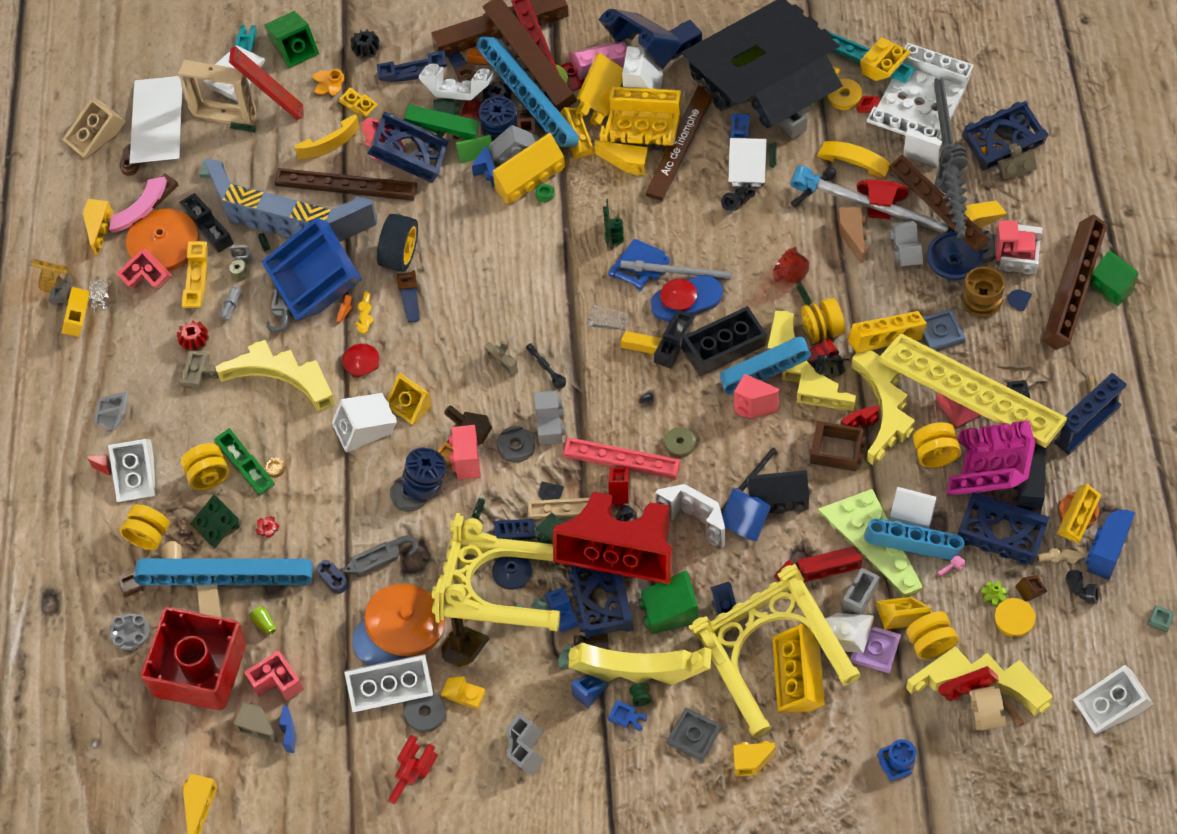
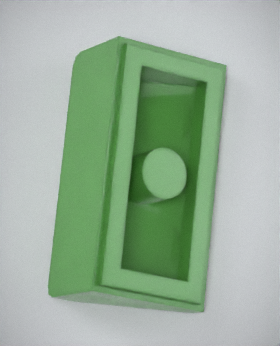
M491 135L456 142L460 163L476 160L485 147H488L490 152Z

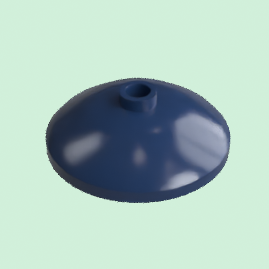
M955 231L942 233L931 241L927 249V261L930 268L937 275L949 280H962L966 278L972 269L981 267L983 249L981 248L976 253L963 239L957 237L958 234Z

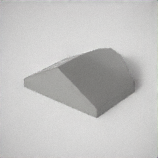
M125 391L98 398L94 421L107 430L117 429L124 417L129 393Z

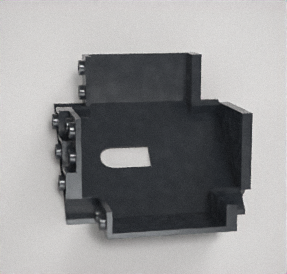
M775 0L682 51L681 54L688 60L693 80L697 83L704 81L705 90L711 94L714 99L713 103L720 112L750 97L751 105L757 110L761 124L767 129L843 87L826 55L839 48L840 45L832 39L833 35L825 28L821 30L817 27L818 22L812 17L804 16L802 14L804 11L796 4L791 5L787 0ZM756 46L766 53L741 67L734 66L731 63L734 58Z

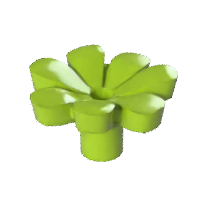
M989 581L985 584L986 587H983L980 591L982 595H985L983 601L987 603L991 600V605L994 607L998 606V601L1003 602L1006 600L1007 589L1001 588L1000 581H997L995 584Z

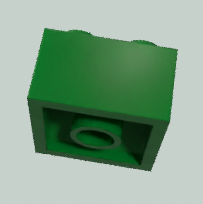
M1109 250L1093 271L1089 284L1094 290L1103 294L1108 301L1119 306L1133 294L1139 272Z

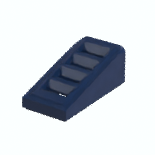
M533 519L494 521L497 538L519 541L536 538ZM524 526L529 527V533H525ZM517 527H521V533H517ZM513 528V533H509V529Z

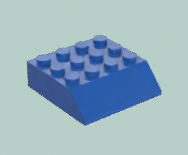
M317 217L261 261L296 321L321 313L362 281L328 222Z

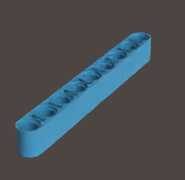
M480 37L477 41V48L543 129L547 133L552 134L559 147H575L579 142V136L504 45L497 38Z
M144 558L136 562L134 581L140 585H308L312 582L313 563L308 559Z

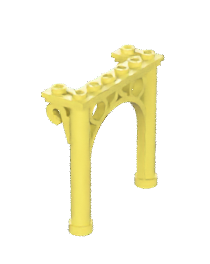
M456 513L455 520H451L450 532H453V535H451L450 539L451 548L447 550L446 559L448 561H444L443 565L444 575H440L437 586H433L432 598L435 599L432 606V614H435V622L440 623V620L449 617L549 628L550 631H558L560 611L491 604L481 599L471 586V578L478 567L494 558L519 557L553 561V544L500 539L482 532L483 525L479 520L470 518L464 521V516ZM472 554L475 555L476 558L473 560H466L464 559V556ZM460 564V566H462L463 568L457 570L458 565Z
M796 564L786 566L781 570V573L778 574L780 582H774L763 592L753 594L746 602L734 605L729 612L717 615L713 621H710L707 616L697 618L689 626L697 639L703 643L704 647L711 649V659L748 723L749 731L753 738L766 734L771 729V726L762 714L739 672L738 657L745 640L760 626L776 620L798 621L806 625L813 632L843 686L852 684L861 676L857 667L852 665L805 586L804 578ZM782 599H789L791 601L786 612L775 610V605L778 601ZM796 603L800 607L805 617L793 613L796 608ZM769 604L770 611L773 614L758 612V610ZM749 616V620L745 624L747 628L744 630L738 622ZM733 628L739 629V636L736 641L727 642L724 640V635L727 631ZM723 646L733 648L731 660Z

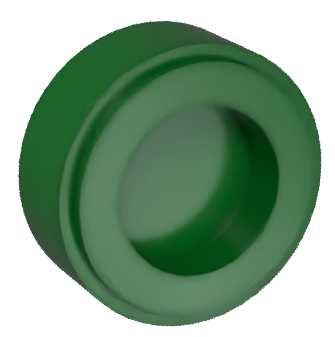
M548 184L538 186L536 189L537 199L540 202L551 201L554 197L553 187Z

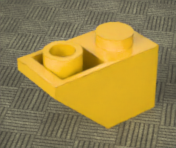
M761 741L758 744L742 742L733 745L735 777L757 775L775 755V743Z

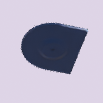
M1013 290L1008 295V302L1012 307L1024 311L1032 293L1024 290Z

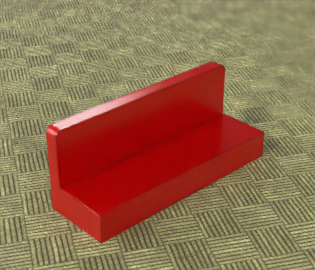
M852 546L800 559L797 564L802 572L805 583L862 568L863 559L861 554L857 553L855 547Z

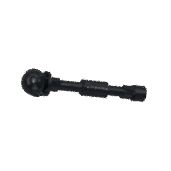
M827 167L822 173L821 179L825 181L834 179L836 170L832 167ZM807 188L801 196H798L791 202V205L796 208L806 196H810L813 193L811 189Z
M529 343L526 349L532 356L536 357L541 367L551 375L554 387L557 389L564 388L566 378L561 374L555 373L544 357L540 356L536 348Z

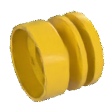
M834 297L821 300L819 307L815 303H811L810 307L808 305L801 307L802 324L811 343H818L819 339L821 341L826 340L827 333L831 338L845 334L843 314Z

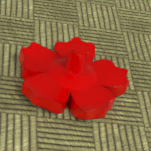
M271 515L266 517L265 520L262 518L257 520L258 528L255 531L258 535H265L266 538L274 535V531L279 530V525Z

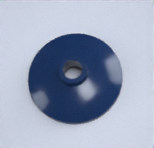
M499 557L492 568L494 581L500 587L508 590L523 587L530 580L532 574L531 564L527 558Z

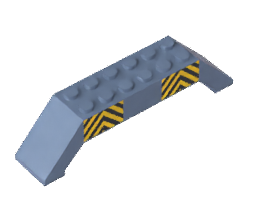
M209 158L205 160L211 183L228 220L233 224H242L252 229L264 230L267 233L292 237L317 217L328 222L337 239L341 242L375 226L378 222L373 200L356 196L353 201L329 209L232 184L227 177L223 162Z

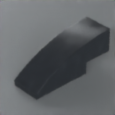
M677 310L663 333L661 343L654 352V363L672 368L682 349V337L690 332L695 319L694 315Z

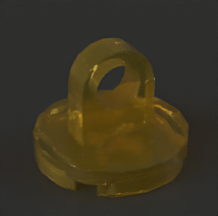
M33 259L31 262L32 267L41 269L38 281L40 291H51L56 272L68 273V267L37 259Z

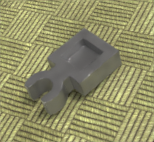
M66 274L64 279L60 276L56 279L57 286L52 287L48 299L52 305L68 300L72 288L70 286L72 278L68 274Z

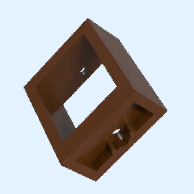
M817 421L810 454V464L856 471L857 464L861 465L863 453H860V447L864 448L866 436H863V428ZM823 436L856 441L853 459L820 453Z

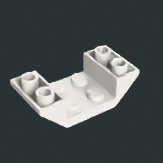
M429 64L420 73L419 79L435 97L472 100L489 85L495 76V72L482 68L476 72L471 81L465 80L462 83L455 82L454 79L443 81L444 67H439L437 64Z
M686 484L658 489L655 492L657 504L670 506L669 519L673 520L680 509H682L686 514L694 515L702 523L706 524V539L710 544L718 545L721 548L725 546V525L718 502Z

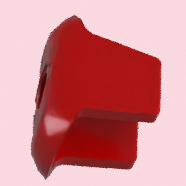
M865 179L858 182L856 186L859 193L869 196L870 205L891 207L892 204L895 205L897 202L906 199L909 195V189L905 185L886 180ZM867 207L868 217L889 220L891 217L889 214Z

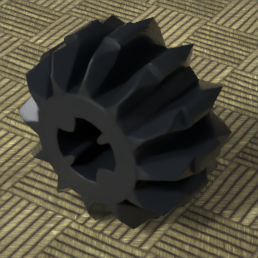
M360 29V33H354V37H351V50L355 53L356 57L361 55L362 58L365 56L370 58L371 54L376 55L377 50L380 48L379 37L374 31L370 32L367 29L363 32Z
M493 81L492 85L489 84L483 89V102L494 96L506 97L512 101V91L507 84H502L501 81L499 83Z

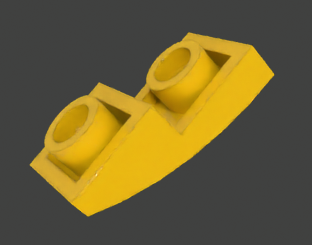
M351 87L339 98V103L364 117H367L378 106L367 95L361 96Z

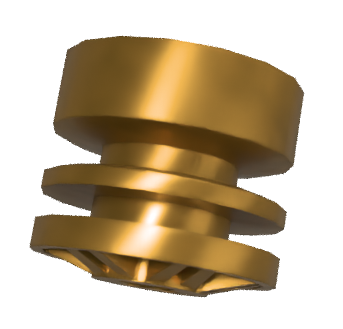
M978 267L972 269L967 274L962 297L963 307L967 312L977 317H989L995 315L1000 310L1005 287L1004 278L1001 273L993 268Z

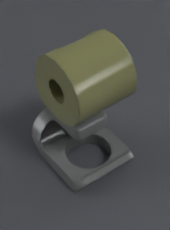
M231 245L229 250L231 256L235 257V261L231 262L229 270L233 280L243 281L248 274L245 263H249L252 256L248 246ZM240 249L243 252H236L234 250Z

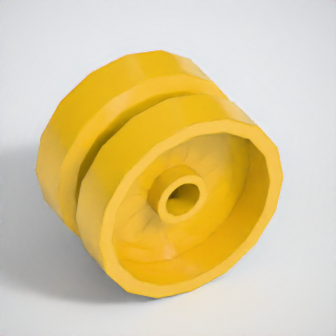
M933 423L915 432L913 442L921 466L926 468L943 467L956 461L961 456L960 445L956 440L957 435L952 424Z
M213 443L200 444L188 450L181 457V467L192 489L203 491L214 488L224 482L229 476V467L225 459H223L224 457L218 445Z
M140 504L132 505L127 514L128 519L123 521L119 529L120 535L140 548L157 550L163 539L162 535H165L170 526L169 520L153 508Z
M938 611L924 615L911 623L906 629V635L909 641L914 644L913 649L920 660L941 656L958 643L959 637L956 631L950 627L951 622L945 612Z

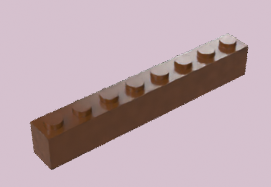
M530 0L539 25H545L569 16L566 0ZM510 6L509 9L512 11V13H513V14L516 16V18H517V15H516V13H515V10H514L513 6ZM484 16L431 32L436 51L444 50L445 56H450L455 51H465L476 47L480 37H494L499 40L503 36L496 34L492 28L494 24L492 22L488 23Z
M491 0L483 5L482 8L485 11L483 16L487 22L494 24L492 28L496 34L503 36L501 40L505 46L512 48L510 52L514 58L521 60V63H519L525 72H530V78L535 84H539L540 90L545 96H548L555 108L561 112L564 107H569L575 103L577 99L574 93L503 0Z
M1094 214L1079 222L1042 338L1044 343L1055 350L1071 344L1108 224Z

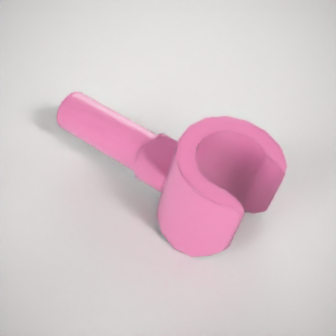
M955 556L948 566L938 572L939 576H942L953 567L961 570L965 566V560L960 556Z

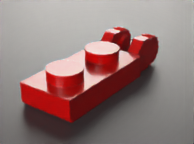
M986 666L945 682L939 686L938 691L939 694L951 702L959 699L960 695L970 694L969 691L973 689L989 687L991 684L998 682L999 679L998 675Z

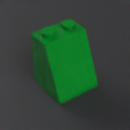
M295 10L264 24L270 41L288 68L319 54L309 24Z
M688 571L672 576L670 584L659 582L641 590V598L638 599L641 610H645L646 616H643L645 627L650 628L651 634L692 625L693 621L698 618V604Z

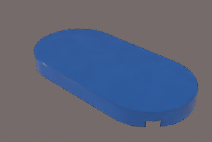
M704 275L687 280L695 286L697 299L690 310L683 312L695 315L710 310L720 303L723 289L717 279ZM660 289L651 299V310L656 318L671 322L677 310L666 308L662 305Z

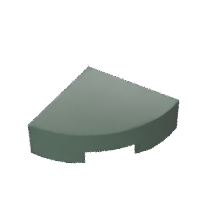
M571 643L563 648L559 656V670L569 667Z

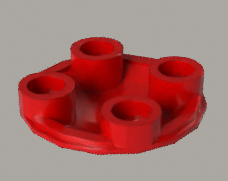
M685 279L670 280L663 285L660 292L662 305L673 310L688 311L697 299V290L690 281Z
M360 343L346 350L342 362L347 372L351 373L353 377L358 378L378 369L380 358L378 351L373 346Z

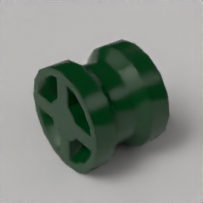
M637 683L629 688V692L633 696L632 703L634 706H645L653 701L652 695L648 692L650 690L648 683Z

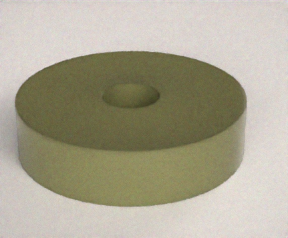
M673 428L665 436V448L674 457H686L695 449V436L687 428Z

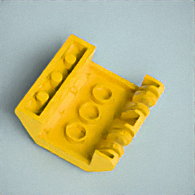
M612 87L609 96L610 113L606 128L604 126L601 127L600 141L674 145L681 118L682 90Z

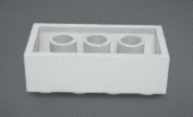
M426 653L349 669L344 672L352 712L433 695Z

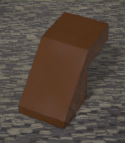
M528 109L517 110V127L536 135L534 116Z

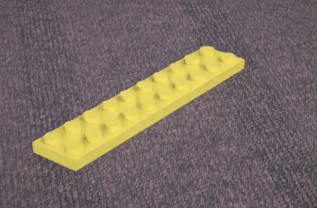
M901 333L879 357L880 363L998 424L1007 423L1011 425L1012 422L1029 421L1035 443L1044 448L1048 446L1067 421V417Z

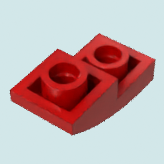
M872 406L855 411L841 419L840 425L858 428L860 424L865 429L869 425H874L879 420L880 408Z

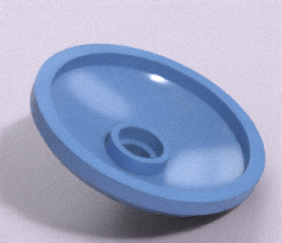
M364 619L355 628L352 638L353 648L357 657L366 665L406 657L388 653L378 647L367 634Z

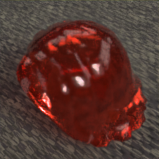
M796 247L788 249V251L782 254L773 269L774 281L778 283L782 281L791 284L800 283L809 272V260L797 252Z

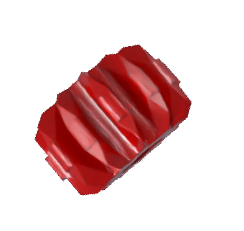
M194 320L190 324L185 321V326H179L180 331L176 335L178 344L185 351L188 349L194 351L196 348L200 351V346H206V341L209 340L207 328L200 321L196 323Z

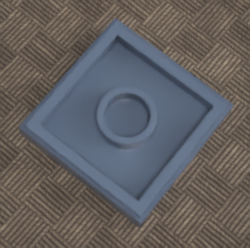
M952 309L923 317L927 326L922 337L927 347L939 351L965 343L966 338Z

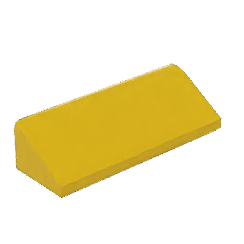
M564 107L560 112L561 115L579 136L578 144L575 147H570L573 158L578 159L594 154L595 151L583 118L575 114L577 108Z
M1088 484L1079 486L1057 534L1080 543L1101 494Z

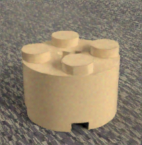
M998 685L969 691L976 730L983 731L1006 727V719L1003 716L1004 707Z

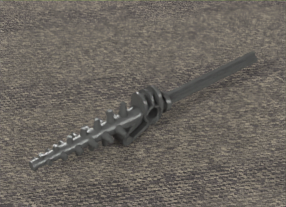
M935 78L934 89L943 146L934 185L943 193H946L943 196L944 199L951 197L946 206H952L953 208L948 213L950 215L954 214V218L951 221L956 223L954 229L958 232L957 237L964 239L967 229L964 225L966 223L965 220H967L964 212L967 208L963 203L967 201V198L963 197V194L967 191V188H962L961 186L968 180L967 178L960 180V178L968 172L967 169H963L967 166L968 160L966 149L953 143L944 79Z

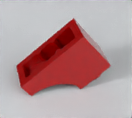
M629 467L609 469V495H612V504L615 506L629 504Z

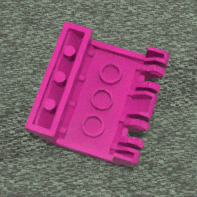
M1029 421L1012 422L1011 425L1004 423L983 426L979 430L977 428L960 430L958 442L966 448L961 475L949 477L946 491L948 496L1013 488L1028 479L1035 448V440Z

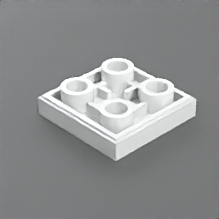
M908 129L903 156L937 168L942 141L936 137H929L919 131Z

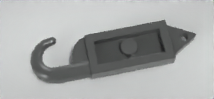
M275 285L271 310L274 316L282 318L281 325L274 328L267 321L266 327L270 332L280 333L287 328L291 311Z
M408 535L401 536L390 542H384L351 557L350 563L343 572L344 574H357L360 577L396 561L399 556L398 546L411 543L413 549L409 552V556H412L418 550V542L414 537Z

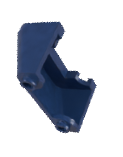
M608 9L598 19L616 42H622L626 38L632 41L638 34L639 44L648 51L661 69H664L681 46V42L676 35L639 13Z

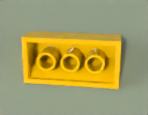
M548 133L493 170L495 192L508 205L518 201L523 195L533 191L535 187L546 182L550 177L560 173L565 168L564 156L551 133Z
M800 624L773 636L778 713L811 712L825 706L820 644L813 632L806 625Z

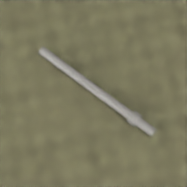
M621 260L620 268L635 269L638 272L646 270L731 279V272L643 263L640 260H636V262Z

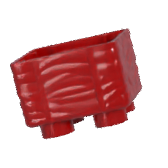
M165 607L140 674L142 681L153 697L212 710H223L231 695L246 648V641L239 622L233 619Z

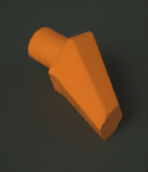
M345 295L338 312L337 322H342L352 308L350 305L352 296Z

